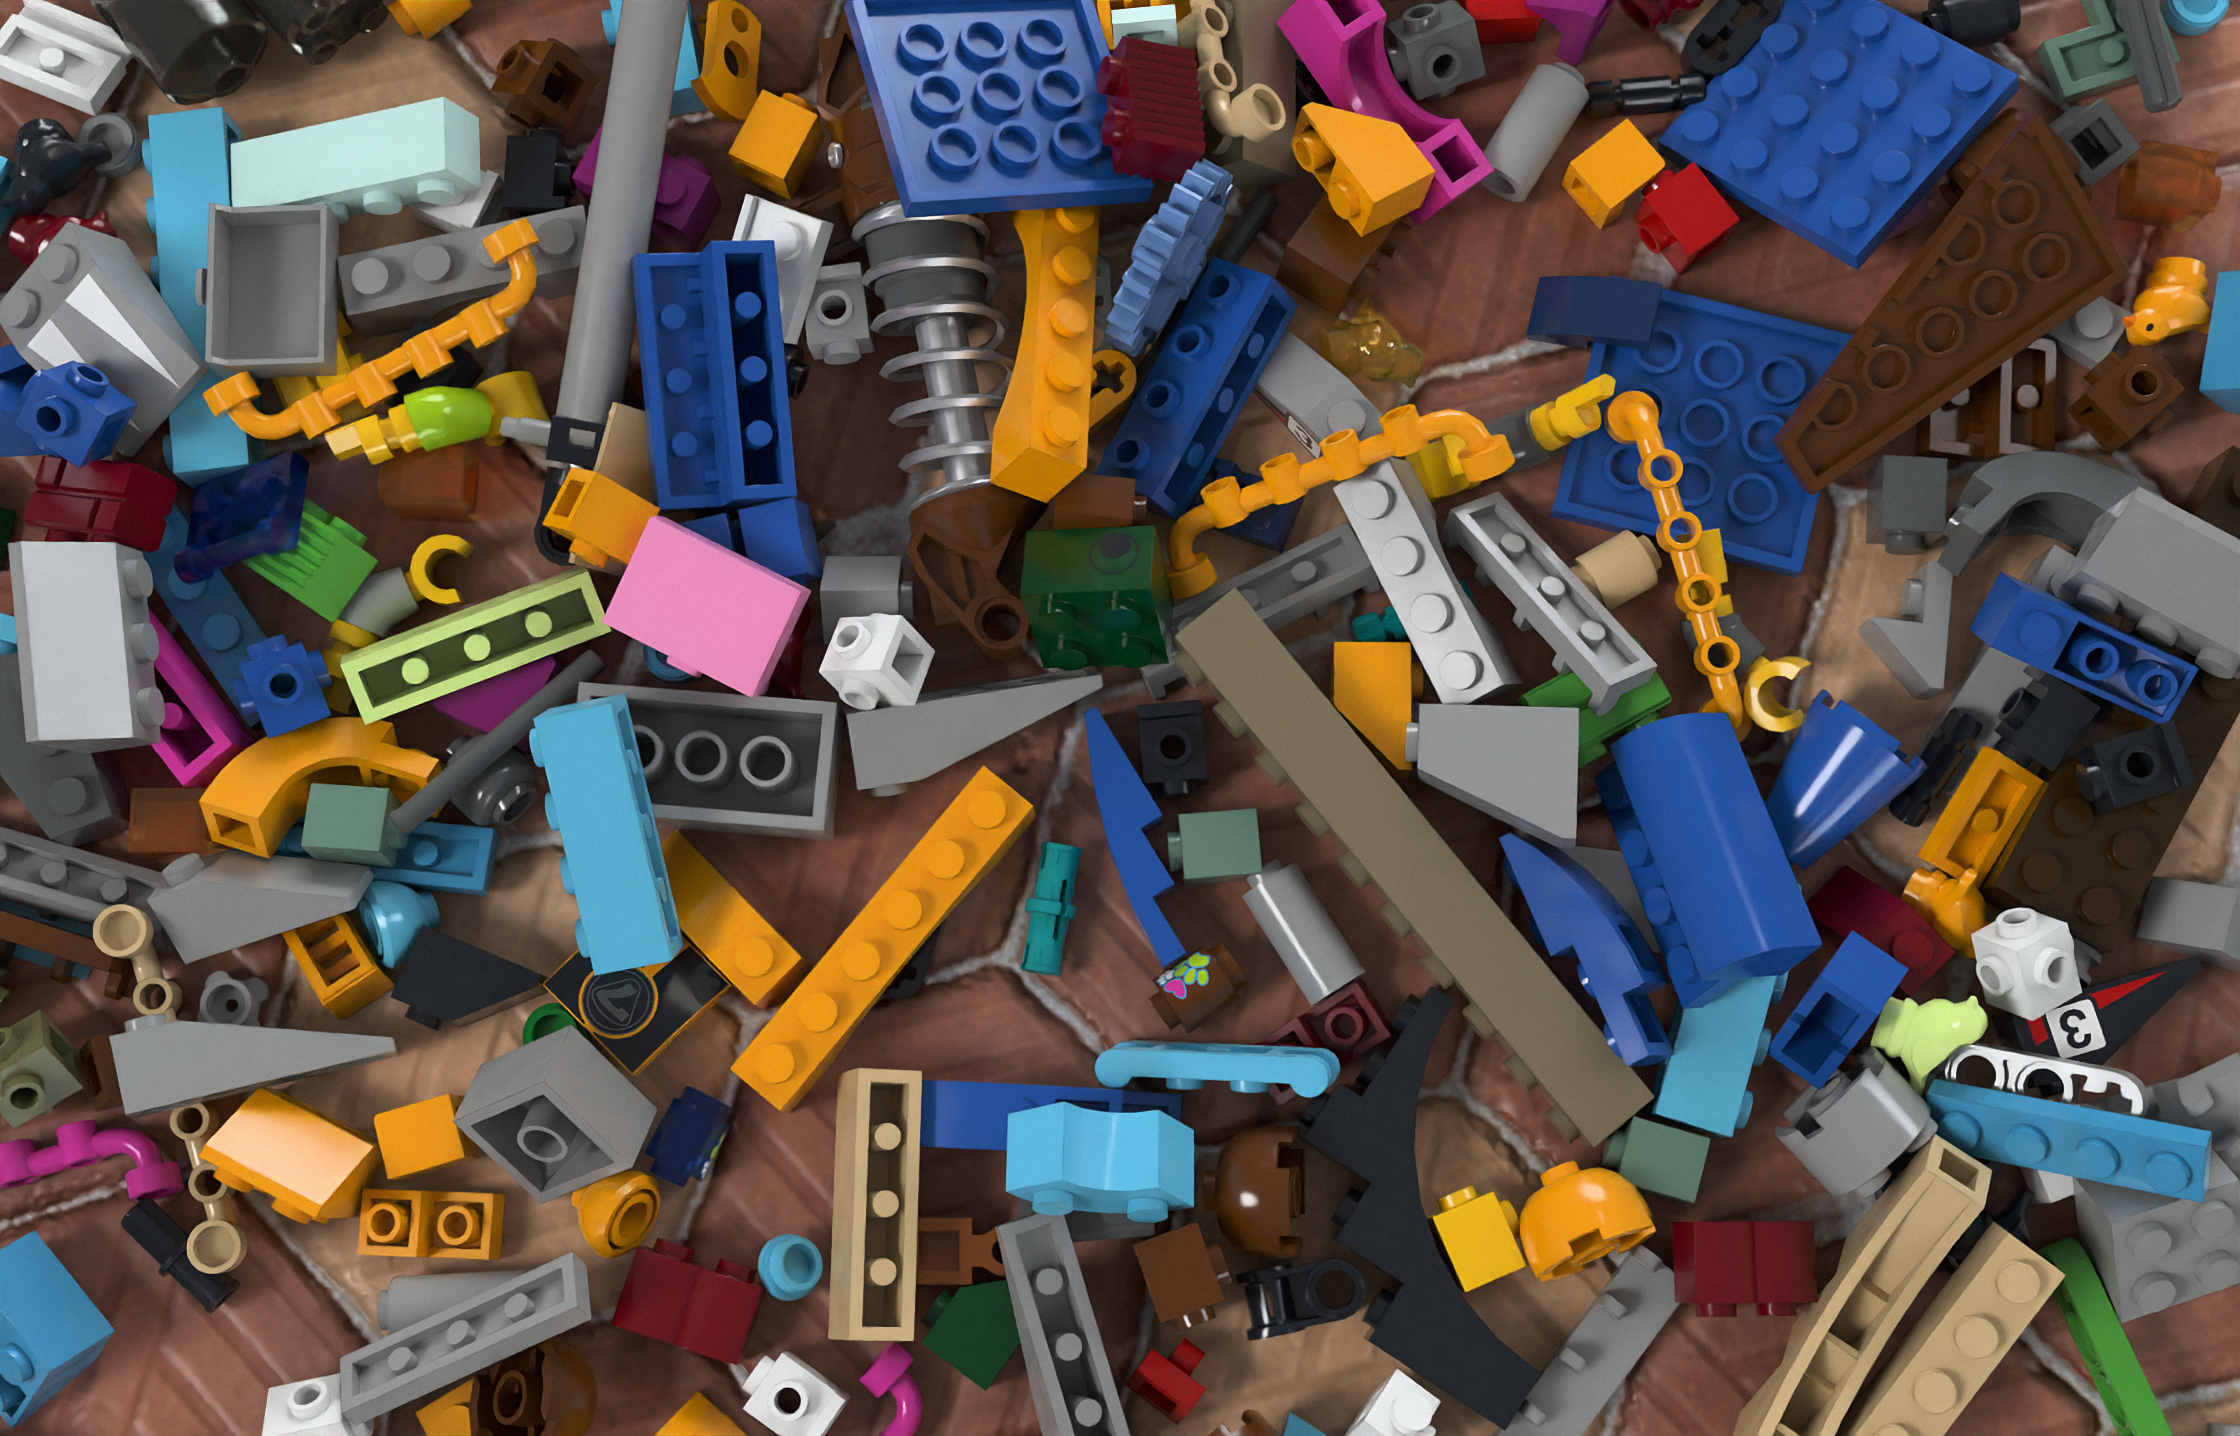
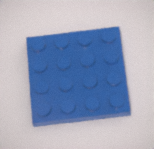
M846 0L844 10L905 218L1147 202L1154 188L1152 179L1150 177L1141 179L1138 174L1129 177L1126 172L1117 175L1113 170L1112 148L1102 143V123L1108 110L1107 95L1099 94L1097 91V75L1102 59L1105 56L1111 55L1092 0Z
M1785 0L1779 6V13L1774 22L1762 32L1761 37L1737 64L1725 74L1714 77L1706 86V99L1700 103L1689 105L1662 134L1657 143L1661 156L1682 168H1686L1694 162L1714 187L1858 270L2019 90L2018 74L1878 0Z
M1612 275L1610 276V278H1620ZM1662 288V297L1650 351L1592 342L1582 385L1603 374H1607L1616 380L1613 396L1597 403L1601 414L1599 429L1578 439L1573 438L1567 444L1550 516L1618 534L1624 530H1629L1636 537L1645 535L1651 542L1658 543L1656 530L1661 521L1652 492L1646 490L1638 480L1637 470L1642 459L1637 444L1626 445L1615 441L1607 433L1604 425L1606 408L1618 395L1627 391H1640L1651 397L1657 405L1659 412L1657 425L1665 448L1675 452L1682 461L1683 473L1676 485L1684 511L1694 514L1699 519L1702 531L1720 528L1725 561L1796 578L1802 571L1820 491L1813 496L1803 492L1772 439L1853 335ZM1652 461L1650 468L1652 475L1657 480L1667 481L1669 478L1667 465L1661 461ZM1679 522L1671 523L1670 535L1677 542L1676 535L1686 534L1688 531Z

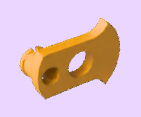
M716 0L708 3V10L702 12L698 18L702 23L707 22L706 24L697 25L700 38L705 44L703 67L700 76L690 82L699 99L715 116L728 123L741 124L745 123L757 100L756 87L762 25L755 15L742 4L734 0ZM725 46L736 57L738 63L737 77L726 66L724 59Z

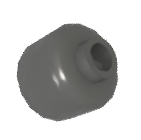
M483 732L475 737L465 734L457 738L442 756V762L445 764L443 770L488 733ZM513 746L453 796L450 801L479 826H489L496 823L500 826L509 825L523 815L537 795V789L533 786L536 781V768Z

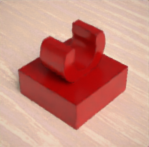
M1185 1337L1175 1347L1168 1359L1164 1358L1154 1349H1151L1134 1370L1125 1386L1178 1425L1192 1411L1206 1390L1190 1377L1206 1353Z

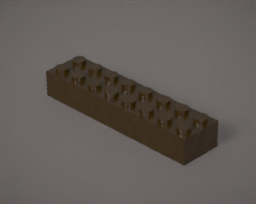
M2232 445L2204 466L2182 509L2240 540V449ZM2124 618L2121 619L2118 625L2119 628L2199 668L2169 720H2174L2196 784L2172 794L2098 815L2094 802L2086 800L2079 788L2076 766L2080 763L2076 753L2093 744L2159 725V723L2083 689L2081 694L2101 707L2053 772L2045 766H2041L2037 777L2043 780L2041 787L1978 889L1987 903L2003 912L2019 907L2030 908L2037 913L2068 923L2069 932L2073 938L2091 946L2101 955L2113 951L2240 713V678L2226 679L2204 671L2195 663V656L2175 645L2165 647L2144 639L2136 632L2135 628L2137 625ZM2129 756L2127 760L2128 771L2133 776L2140 778L2133 757Z

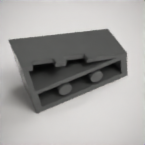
M18 651L1 657L0 775L51 840L81 849L139 826L114 750L85 754L26 743Z

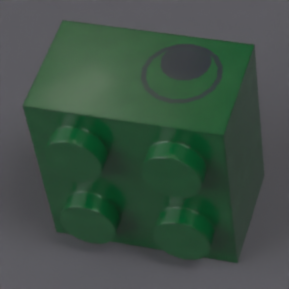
M1155 525L1026 532L1020 596L1043 668H1059L1074 671L1084 667L1097 666L1141 668L1151 664H1169L1174 601Z

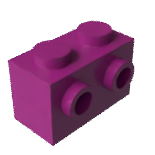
M603 124L598 129L572 176L585 202L589 205ZM663 154L650 234L688 253L696 252L722 205L720 196L710 177L711 171L705 165L684 154H678L676 160Z

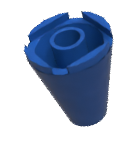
M1821 689L1812 700L1765 802V807L1790 867L1795 863L1804 871L1920 778L1928 767L1917 755L1913 757L1908 765L1905 764L1903 760L1907 754L1898 749L1902 743L1844 701L1840 700L1833 710L1830 709L1835 701L1830 693L1824 689Z

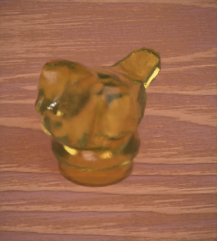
M1369 294L1362 302L1356 300V312L1350 322L1338 320L1335 321L1333 326L1320 329L1319 340L1322 358L1347 378H1352L1360 373L1371 382L1383 383L1393 379L1403 383L1408 388H1413L1416 380L1423 373L1425 359L1422 351L1414 344L1402 340L1396 329L1371 307Z

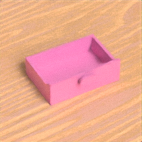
M650 516L602 623L668 655L666 659L668 664L692 676L701 678L702 673L749 697H756L766 694L770 678L812 590L664 516Z

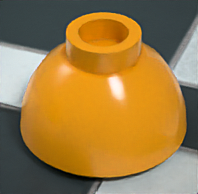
M627 1169L573 1191L572 1205L578 1209V1223L582 1235L589 1246L606 1259L620 1257L635 1249L649 1234L659 1213L661 1198L657 1180L643 1172Z

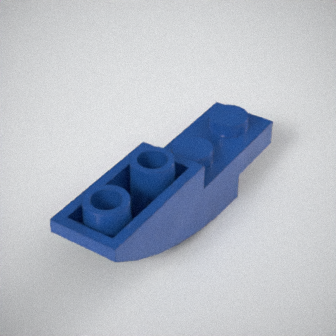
M1508 833L1500 837L1499 840L1507 856L1503 861L1505 872L1514 887L1523 892L1532 913L1529 917V924L1535 939L1541 947L1549 951L1550 956L1579 958L1580 963L1577 965L1579 979L1587 993L1597 999L1607 1021L1604 1024V1034L1612 1051L1619 1058L1624 1059L1626 1066L1654 1065L1674 1055L1648 996L1649 993L1670 982L1654 951L1633 919L1615 897L1588 870L1560 849L1533 835Z
M922 1080L920 1147L1007 1151L1008 1114L1064 1101L1084 1109L1111 1113H1137L1160 1110L1181 1122L1182 1094L1067 1086Z

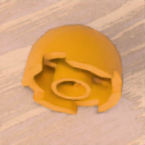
M1576 1161L1560 1164L1541 1174L1540 1179L1544 1187L1527 1199L1520 1215L1519 1238L1523 1253L1530 1270H1533L1536 1279L1539 1278L1542 1283L1562 1279L1590 1269L1588 1262L1599 1259L1614 1250L1617 1251L1618 1255H1621L1645 1242L1656 1233L1649 1207L1634 1184L1619 1173L1600 1167L1580 1171Z

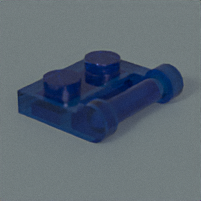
M290 450L196 485L186 547L176 551L173 557V565L178 577L188 585H195L209 580L213 577L215 570L263 553L277 556L293 550L297 546L310 462L294 450Z

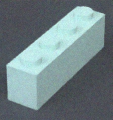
M445 97L231 144V207L327 204L339 218V225H343L349 221L350 216L364 213L377 215L396 214L402 210L403 205L422 201L432 204L449 203L456 199V194L481 189L479 118Z

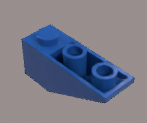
M2001 571L1969 628L1991 648L2159 724L2171 719L2199 669L2197 666L2105 620Z

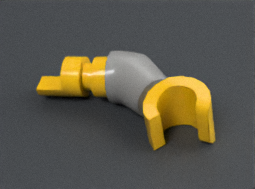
M448 534L433 536L421 543L413 554L410 571L406 572L402 566L371 574L366 578L332 625L328 635L335 638L331 650L323 648L321 652L333 683L321 688L328 708L347 714L354 698L340 666L342 655L376 643L379 636L386 638L390 627L420 610L421 605L419 601L425 598L446 607L454 608L466 605L461 592L457 589L445 590L437 587L433 579V570L438 560L445 555L456 554L467 558L476 549L474 546L459 536Z

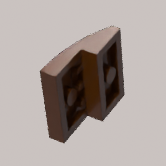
M2039 338L1919 421L1916 431V456L1989 463L2000 457L2020 452H2055L2057 341Z

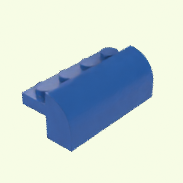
M774 240L710 241L698 253L636 254L632 258L653 505L660 508L659 513L711 510V513H725L797 497Z
M1688 713L1663 718L1626 734L1610 746L1614 761L1594 778V781L1683 1009L1704 1007L1741 978L1783 975L1823 945L1727 713Z

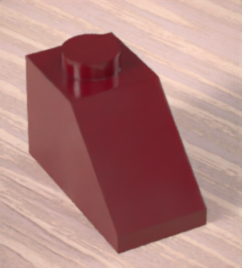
M1847 865L1842 866L1805 902L1816 929L1837 950L1853 930L1909 969L1891 995V997L1896 999L1910 998L1956 953L1909 904Z

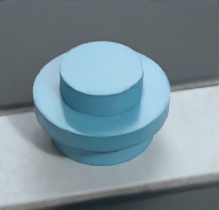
M783 1234L769 1240L762 1248L758 1260V1271L762 1284L772 1296L783 1301H794L807 1296L819 1281L823 1269L822 1257L818 1248L808 1239L795 1234Z

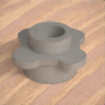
M216 971L208 976L205 981L206 989L200 999V1011L197 1014L196 1022L261 1027L257 1020L260 1005L269 996V988L262 979L256 977L250 978L247 981L232 979L231 975L225 971ZM231 1000L238 1002V1008L234 1012H230L227 1008Z

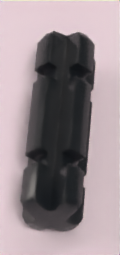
M1698 72L1678 74L1677 80L1672 81L1669 75L1620 79L1619 85L1613 86L1611 80L1589 82L1585 87L1589 93V100L1585 104L1584 109L1587 117L1591 119L1612 117V111H1619L1620 116L1670 112V106H1676L1678 111H1684L1689 105L1700 103L1706 99V83L1704 76Z
M1953 708L1948 712L1939 727L1943 732L1939 738L1932 737L1920 756V759L1928 766L1920 778L1896 796L1889 804V811L1892 816L1911 827L1917 828L1923 823L1932 809L1928 803L1932 797L1935 799L1939 798L1965 757L1962 753L1966 745L1972 747L1982 731L1983 724L1980 720L1962 709Z

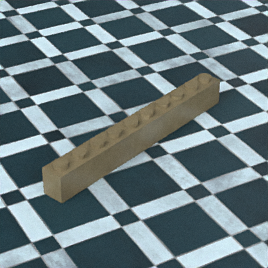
M1236 587L1174 636L1172 645L1177 649L1178 653L1171 659L1181 674L1194 688L1204 682L1214 694L1219 703L1212 709L1222 724L1235 738H1238L1244 732L1260 751L1253 759L1263 774L1276 788H1279L1285 782L1302 802L1295 808L1301 820L1319 839L1328 833L1343 852L1336 859L1342 870L1359 889H1362L1368 883L1385 903L1378 909L1383 920L1400 939L1403 940L1409 934L1415 939L1426 953L1419 960L1424 970L1442 990L1445 991L1451 985L1468 1004L1461 1011L1463 1017L1484 1041H1488L1492 1036L1497 1039L1510 1055L1502 1062L1504 1067L1527 1093L1534 1087L1538 1089L1552 1106L1544 1113L1546 1118L1569 1144L1578 1138L1582 1144L1595 1148L1655 1097L1632 1068L1626 1066L1624 1059L1619 1058L1612 1051L1604 1034Z

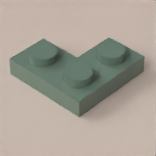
M2080 0L2090 27L2043 41L2036 50L2057 106L2138 81L2117 0ZM2162 15L2175 66H2177L2181 59Z

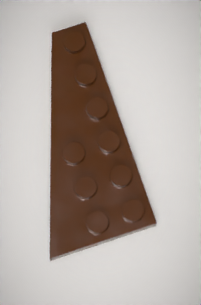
M2027 112L1772 439L1803 492L1813 496L2130 276L2039 113Z

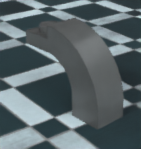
M2030 451L2006 455L1983 465L1972 474L1949 515L1951 519L1942 532L1950 540L1937 563L1959 577L1994 542L2014 534L2046 536L2058 540L2079 552L2095 520L2137 487H2141L2162 499L2164 498L2133 477L2111 466L2082 456L2052 451Z

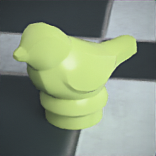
M1973 995L1968 1000L1956 1004L1946 999L1934 998L1920 1006L1910 998H1906L1904 1002L1890 997L1883 1007L1870 1045L1886 1051L1885 1056L1890 1058L1901 1057L1910 1076V1085L1922 1097L1928 1074L1957 1049L1980 1039L1986 1031L1988 1019L1985 1011L1978 1005L1977 997Z

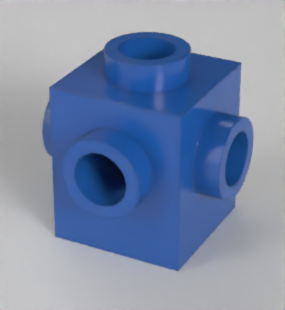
M73 360L48 370L41 369L29 379L21 393V400L25 404L15 425L34 437V443L44 452L55 457L65 458L76 467L81 468L111 455L138 404L111 386L108 377L103 372L91 365Z
M284 633L246 647L250 658L238 662L243 676L232 680L231 683L245 717L258 712L268 739L331 716L321 688L333 683L319 649L306 653L300 639L287 643ZM278 673H288L294 677V683L289 690L277 692L270 687L271 679Z

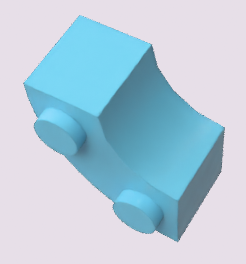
M1065 1101L1008 1114L1006 1192L1032 1201L1033 1211L1044 1215H1064L1077 1210L1099 1213H1127V1218L1135 1222H1161L1168 1218V1211L1194 1207V1130L1160 1110L1137 1113H1111L1084 1109Z

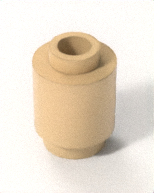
M1624 530L1573 559L1570 570L1610 612L1657 585L1658 576L1656 570L1662 567V562L1656 548L1645 535L1636 537L1629 530Z

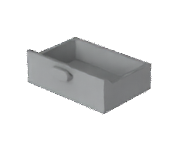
M209 203L207 269H196L195 299L198 306H206L205 363L221 378L227 379L244 371H249L252 378L336 376L339 218L327 204L230 207Z

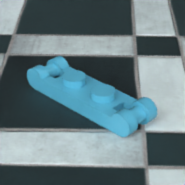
M1125 1040L1100 1054L1096 1060L1095 1073L1103 1085L1113 1089L1121 1088L1137 1077L1166 1078V1087L1171 1089H1201L1205 1087V1080L1230 1081V1090L1244 1093L1269 1091L1270 1083L1290 1084L1293 1090L1300 1096L1311 1098L1323 1093L1327 1087L1336 1081L1340 1073V1064L1336 1055L1324 1048Z

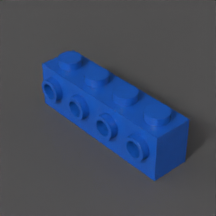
M1213 257L1202 279L1196 283L1191 299L1173 332L1165 339L1161 354L1144 385L1136 392L1132 406L1113 441L1105 448L1102 461L1094 475L1136 479L1135 495L1146 496V510L1177 522L1179 517L1186 513L1298 308L1296 302L1272 276Z

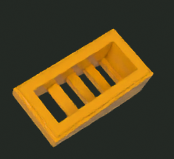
M349 911L304 925L299 929L295 928L281 933L322 1005L340 1020L350 1017L394 986V982L387 970L377 960L368 940ZM334 926H338V931L310 948L309 943ZM349 947L351 948L352 953L324 970L322 965Z

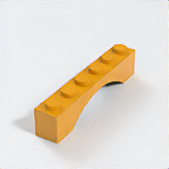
M1100 205L1009 211L1008 221L1017 230L1024 248L1027 268V296L1023 329L1015 366L993 429L990 483L1044 503L1052 499L1087 468Z
M983 765L730 1069L779 1111L790 1114L832 1064L857 1026L907 962L965 896L999 863L1037 817L1034 806Z

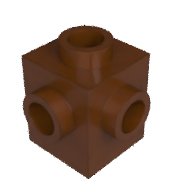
M547 38L546 41L520 40L518 44L510 47L500 59L497 66V74L499 76L489 92L508 105L504 112L510 119L528 130L539 129V127L571 130L601 78L579 62L580 57L573 49L556 39Z
M2139 343L2122 359L2114 351H2111L2083 378L2092 387L2066 411L2111 455L2137 433L2147 441L2176 415L2168 404L2183 392L2185 388L2175 379L2176 375L2172 366L2163 357L2156 353L2148 352Z

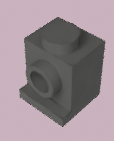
M2099 98L2090 106H2072L2048 125L2067 144L2080 162L2082 169L2074 176L2081 188H2084L2089 183L2090 187L2094 186L2141 148L2104 98Z

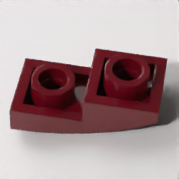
M1360 978L1254 1045L1328 1049L1336 1055L1341 1068L1395 1034L1396 1031L1390 1026L1391 1023L1363 979ZM1270 1083L1269 1092L1278 1106L1298 1095L1290 1084Z

